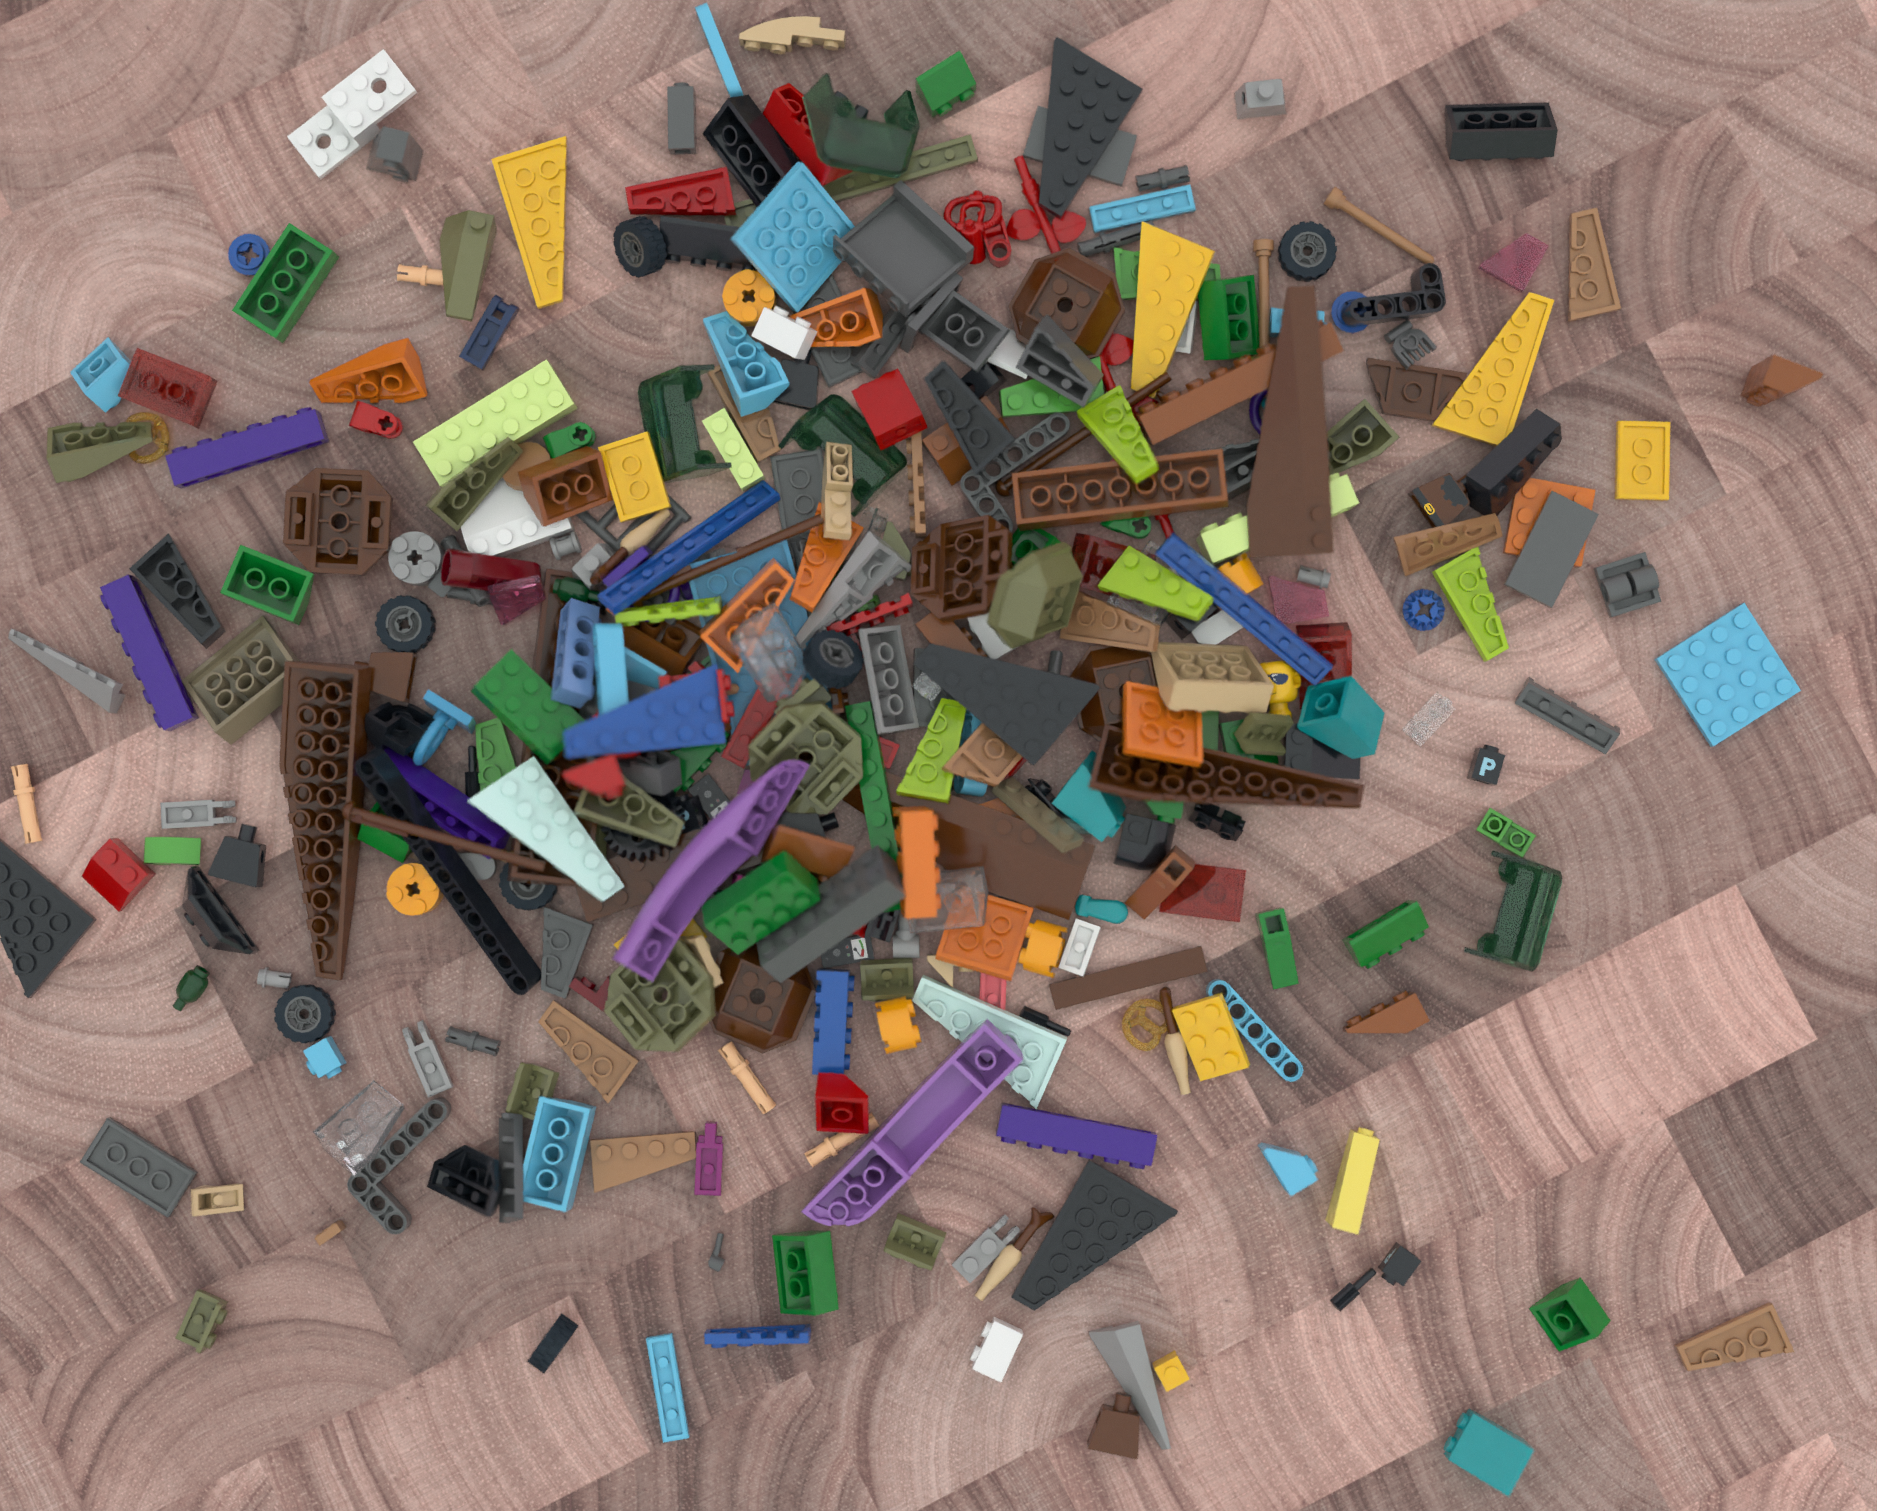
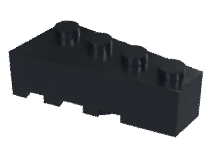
M944 360L924 377L975 475H978L1016 440L1015 437Z
M1534 410L1466 474L1468 499L1470 500L1469 506L1483 516L1493 513L1498 516L1549 454L1559 446L1562 440L1561 424L1540 410Z
M169 533L129 568L206 649L226 632L175 540Z

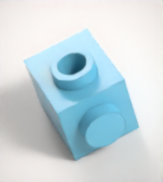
M332 1036L324 1038L303 1051L308 1059L306 1062L308 1069L313 1075H317L318 1078L325 1075L328 1079L342 1072L340 1067L347 1063Z

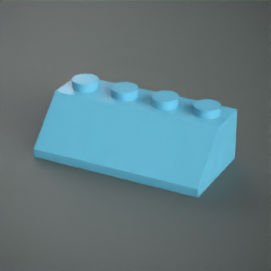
M539 1097L523 1164V1202L563 1212L572 1209L596 1106L566 1099Z

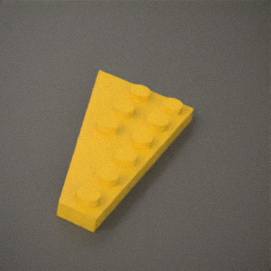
M566 136L491 159L538 309L563 302Z
M1144 221L1141 224L1131 389L1136 391L1167 372L1215 254V251ZM1157 390L1149 396L1152 398H1157Z
M1531 292L1526 295L1431 426L1493 446H1497L1513 431L1554 303L1553 299Z

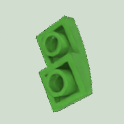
M1489 808L1477 828L1478 832L1522 859L1536 837L1535 834L1515 824L1511 819L1492 808Z
M145 837L143 864L199 865L201 838Z

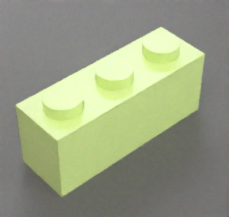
M725 408L702 420L743 492L765 480L764 475Z

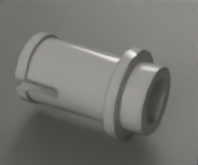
M1301 565L1297 582L1319 586V589H1322V587L1327 588L1331 573L1326 572L1327 569L1320 571Z
M265 967V969L259 970L257 984L262 985V988L272 986L289 990L292 973L271 971L269 967Z

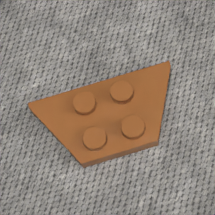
M981 723L941 769L954 775L996 787L1022 756L984 723Z

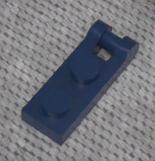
M495 295L459 357L484 370L511 321L516 317L519 307L514 304L508 305L503 302V298ZM497 311L504 314L501 320L494 317Z

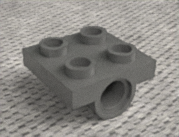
M1646 552L1594 568L1609 618L1661 602L1658 592L1659 579L1652 564H1649Z

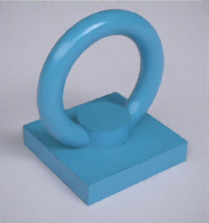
M429 689L424 695L423 700L436 713L432 717L434 721L423 735L414 752L413 762L417 766L425 764L431 758L449 729L453 730L458 725L472 734L476 725L472 716Z

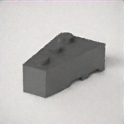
M383 126L379 134L376 135V138L373 139L366 169L393 175L392 178L400 182L408 183V179L416 181L423 150L409 132Z
M663 749L643 751L638 756L632 758L616 759L620 772L647 793L664 796L682 784L679 758ZM588 756L587 764L606 756Z

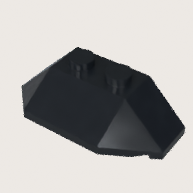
M199 866L189 868L182 907L186 911L184 913L186 920L192 926L196 925L201 932L199 937L207 947L211 946L212 949L243 954L257 953L259 951L258 947Z
M463 1145L443 1159L436 1160L427 1185L428 1188L490 1218L497 1212L502 1189L504 1188L499 1160L469 1145Z

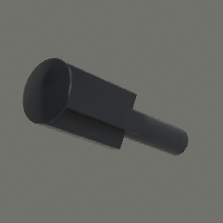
M475 746L468 747L469 772H465V795L469 798L480 793L479 772H476Z
M1026 1005L1020 1012L1019 1016L1067 1037L1071 1034L1070 1029L1050 1021L1049 1016L1028 1008Z
M1370 1268L1353 1285L1349 1282L1330 1300L1332 1305L1341 1312L1360 1294L1358 1290L1376 1275V1271Z

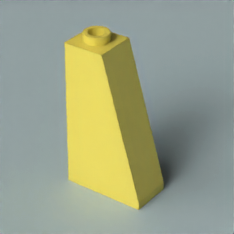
M1359 1127L1358 1131L1350 1130L1325 1219L1333 1228L1354 1234L1359 1233L1380 1140L1373 1136L1374 1131L1362 1127Z

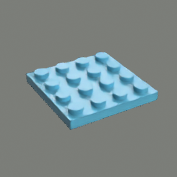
M797 162L733 235L731 240L789 308L798 313L842 262L833 252V236L836 234L841 239L855 226L804 163Z
M1745 603L1738 605L1654 659L1710 747H1714L1801 691Z

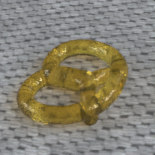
M140 412L131 415L125 422H137L140 420L154 422L153 442L159 448L147 456H139L135 450L129 453V457L136 463L147 464L158 460L169 450V431L164 420L158 415ZM159 429L161 432V439L157 435Z
M1141 999L1133 1003L1125 1012L1122 1020V1030L1125 1038L1132 1046L1142 1051L1154 1049L1159 1044L1161 1035L1167 1032L1165 1021L1161 1026H1158L1145 1017L1146 1007H1153L1164 1015L1161 1003L1153 999ZM1138 1010L1137 1017L1131 1020L1133 1014ZM1140 1025L1151 1033L1153 1038L1149 1043H1142L1134 1037L1130 1028Z

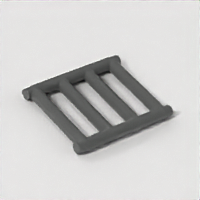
M669 495L671 508L668 509L675 515L647 544L653 553L682 522L686 523L691 519L686 510ZM615 504L599 521L590 515L587 510L576 514V516L616 552L620 549L622 539L633 529L649 520L655 513L636 518L618 539L606 529L618 516Z

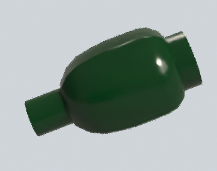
M572 577L557 578L553 585V593L558 594L559 599L568 602L572 598L585 603L589 600L600 602L598 594L601 592L589 590L582 580Z
M198 965L194 969L188 970L176 988L178 998L172 1006L176 1010L182 1011L187 1003L197 1001L208 986L207 977L210 973Z

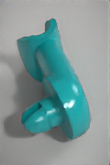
M1080 895L1075 905L1076 914L1086 918L1090 916L1114 924L1124 922L1128 916L1127 906L1118 900L1092 899L1090 896Z

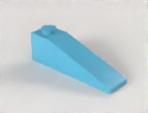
M727 311L703 318L707 334L741 417L766 409L789 386V381L780 362L775 357L772 358L759 342L756 343L747 334V330L738 321L734 320Z

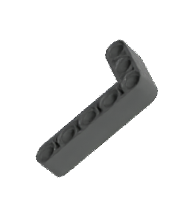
M1054 413L1019 436L990 463L1000 467L1001 472L999 475L990 476L985 468L978 475H975L973 469H971L962 476L960 481L961 492L978 517L990 515L998 522L1004 521L1008 524L1009 531L1012 533L1013 522L990 488L997 481L1004 479L1064 438L1070 427V421L1065 414ZM1054 420H1060L1064 423L1065 429L1061 432H1055L1051 429L1050 424ZM1032 435H1040L1044 443L1039 447H1034L1030 444L1029 438ZM1012 449H1017L1022 454V458L1017 462L1011 461L1007 456L1008 452ZM970 478L976 479L979 482V488L975 491L967 490L964 486L966 480ZM990 500L994 505V509L989 513L982 512L979 508L980 502Z
M438 1097L426 1103L348 1179L347 1187L349 1192L390 1234L396 1235L406 1230L410 1226L412 1218L410 1212L381 1181L448 1118L451 1113V1105L445 1098ZM436 1103L442 1106L443 1115L441 1117L433 1115L431 1110L433 1104ZM414 1122H420L424 1126V1133L422 1135L414 1133ZM396 1140H400L405 1144L404 1153L395 1151L394 1142ZM377 1158L385 1161V1171L376 1169L375 1160ZM359 1176L367 1181V1188L364 1190L356 1185V1179ZM377 1195L385 1200V1207L382 1209L374 1204V1197ZM393 1215L402 1217L404 1222L402 1227H396L392 1223Z

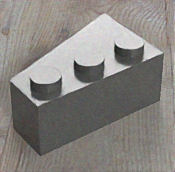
M1047 314L1037 325L1016 366L1020 371L1083 408L1093 396L1104 376Z
M1259 439L1250 440L1247 443L1228 444L1225 447L1215 448H1222L1228 501L1250 489Z

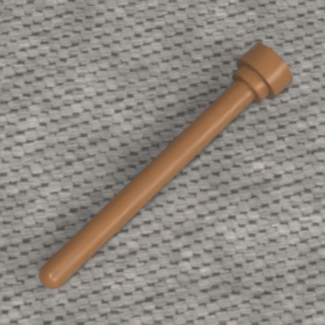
M1334 186L1323 204L1330 209L1335 208L1336 210L1340 208L1425 264L1434 262L1432 255L1347 201L1343 191Z
M1272 239L1253 241V252L1256 253L1259 268V347L1270 343L1269 257H1271V252H1274V240Z

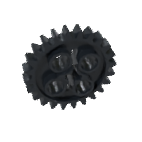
M674 790L664 796L645 792L684 823L686 822L680 816L685 812V809L679 806L682 800L676 796L677 793ZM608 827L601 829L607 835L604 840L611 844L610 848L617 852L621 858L626 856L630 862H633L636 857L640 863H643L645 856L652 862L654 861L655 853L663 857L662 849L672 850L671 846L648 839L637 842L638 836Z

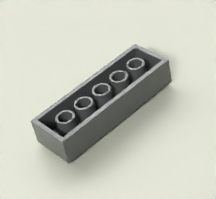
M879 845L865 852L861 857L842 868L840 872L830 879L822 882L818 886L821 898L819 902L756 942L760 964L764 970L782 983L906 897L897 862Z

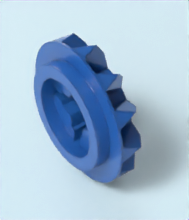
M255 234L241 235L229 247V262L237 272L246 276L255 275L270 253V248L264 239ZM252 247L253 252L259 257L251 258L248 264L247 258L240 253H248Z
M1355 291L1345 292L1334 301L1331 315L1334 324L1341 331L1353 334L1363 331L1368 326H1348L1341 317L1342 309L1346 304L1355 299L1366 297L1362 293ZM1366 309L1363 310V311L1357 312V313L1359 314V316H1360L1361 314L1365 313V312H1366Z
M1426 589L1414 591L1406 598L1403 604V616L1406 622L1416 630H1431L1437 627L1443 620L1445 607L1442 598L1434 591ZM1419 602L1424 606L1433 604L1428 610L1429 617L1425 614L1415 616L1420 610Z

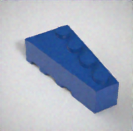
M818 968L816 974L818 985L815 997L817 1008L814 1019L815 1038L813 1042L812 1075H818V1073L844 1074L845 1070H850V1054H846V1044H851L852 1028H847V1017H853V1002H848L849 991L854 992L855 976H850V970Z

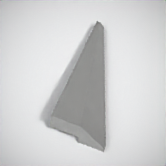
M868 531L793 641L798 647L805 649L807 647L805 643L814 637L817 632L827 631L826 627L837 619L843 621L874 598L872 594L883 585L889 587L894 583L893 578L902 571L909 572L912 565L883 539Z
M11 628L8 637L11 641L109 713L117 714L125 698V694L119 692L123 684L84 666L83 662Z
M1139 1321L1088 1331L1092 1341L1126 1394L1132 1396L1131 1402L1161 1449H1171Z

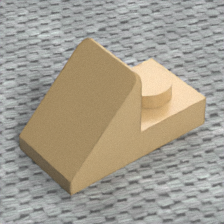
M927 954V961L951 987H953V966L959 967L958 971L974 972L971 969L935 959L936 954Z
M243 1184L203 1185L191 1189L192 1216L243 1211Z

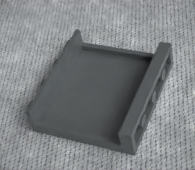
M902 180L893 186V195L841 239L836 234L833 236V252L835 256L841 261L845 260L857 277H863L869 283L874 293L877 295L881 294L895 312L899 311L905 317L973 260L974 246Z

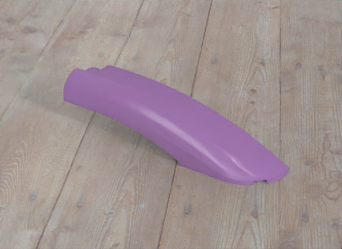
M796 759L784 761L762 775L728 803L693 838L661 878L612 959L653 982L678 938L697 911L740 865L752 855L757 857L810 765Z
M986 1019L892 1112L801 1212L810 1219L828 1226H851L873 1215L911 1177L977 1105L1023 1061V1054L1018 1045L1008 1034L1004 1035Z

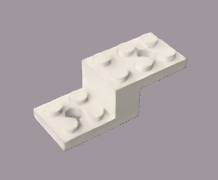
M383 49L323 95L322 99L326 102L327 106L287 137L316 175L322 179L373 140L380 131L376 124L414 96L417 91ZM377 81H385L387 84L385 91L375 93L373 91L374 84ZM323 136L331 138V144L326 149L318 147V140Z

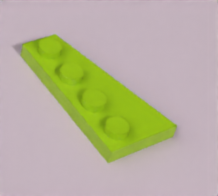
M1121 385L1085 405L1084 408L1082 407L1077 410V416L1136 484L1158 471L1157 462L1146 439L1142 435L1137 420L1134 418Z
M1130 545L1098 584L1099 590L1119 594L1120 597L1129 600L1132 598L1151 607L1157 606L1166 609L1167 612L1194 621H1199L1214 602L1212 596Z
M1476 547L1436 569L1432 574L1483 661L1486 662L1507 650L1509 646L1500 616H1497L1494 607L1495 600L1492 592L1490 593L1487 584L1485 567H1482L1479 558L1480 551Z
M721 596L625 608L615 615L616 623H623V626L638 625V621L649 620V623H658L665 621V618L681 620L697 615L712 616L720 613L722 599Z
M941 698L928 725V729L918 745L917 752L896 790L897 795L949 803L954 774L945 772L941 768L960 747L967 709L958 701Z

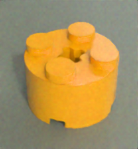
M750 269L740 271L731 276L724 286L722 298L726 311L742 326H756L764 307L774 309L776 305L774 289L757 271ZM746 295H753L755 301L753 303L751 301L746 302L744 297Z
M1246 552L1232 560L1234 565L1231 562H1227L1217 568L1247 594L1264 584Z
M408 863L398 867L391 874L387 883V899L397 911L405 915L426 914L434 910L441 903L444 896L421 863ZM418 883L417 888L421 891L420 893L413 894L411 886Z
M1038 919L1035 924L1030 922L1025 938L1029 939L1027 949L1022 948L1018 963L1023 964V970L1054 978L1056 974L1051 971L1053 967L1058 968L1066 941L1061 936L1062 932L1067 933L1068 928Z
M906 996L875 1003L876 1009H881V1011L876 1013L882 1041L885 1042V1045L889 1044V1047L884 1048L886 1054L916 1048L917 1043L922 1042L919 1027L913 1025L911 1019L916 1017L912 999L907 1000Z

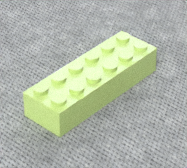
M546 359L416 439L413 443L441 486L505 438L509 437L516 444L522 443L578 408L555 370Z
M1339 473L1330 475L1331 512L1333 517L1352 509L1359 502L1347 474L1341 477ZM1238 513L1228 517L1224 521V525L1218 526L1216 522L1202 528L1203 530L1200 531L1201 534L1196 541L1203 557L1213 566L1249 551L1247 515L1242 516V513Z

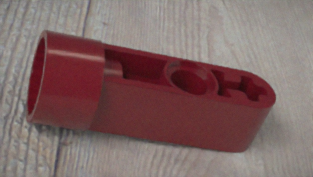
M447 549L443 556L441 565L442 585L529 597L536 596L542 592L541 567L536 562L476 554L455 549Z

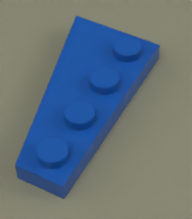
M811 1324L706 1329L704 1339L705 1344H711L712 1348L727 1347V1344H737L740 1347L752 1346L753 1344H808L811 1337Z

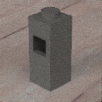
M674 83V86H667L668 149L671 155L696 154V93L694 87L689 86L688 83Z

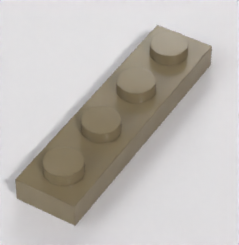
M1011 777L1003 780L996 787H993L992 793L1060 852L1066 853L1082 845L1084 838L1015 778Z

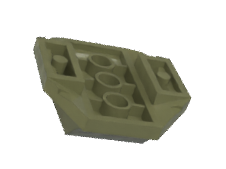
M1061 542L1031 552L1019 561L1012 571L1007 570L999 577L986 623L995 631L1003 644L1014 649L1068 626L1083 578L1072 556V547L1065 542Z
M822 701L783 706L748 745L750 776L753 782L776 765L787 760H801L810 765L785 807L789 813L828 814L863 777L861 735ZM808 751L813 757L809 760H802L799 754Z
M678 938L653 982L621 964L611 974L608 1000H606L604 1012L635 1050L679 1052L715 1016L713 976L683 940ZM667 990L668 997L665 1001H663V992Z

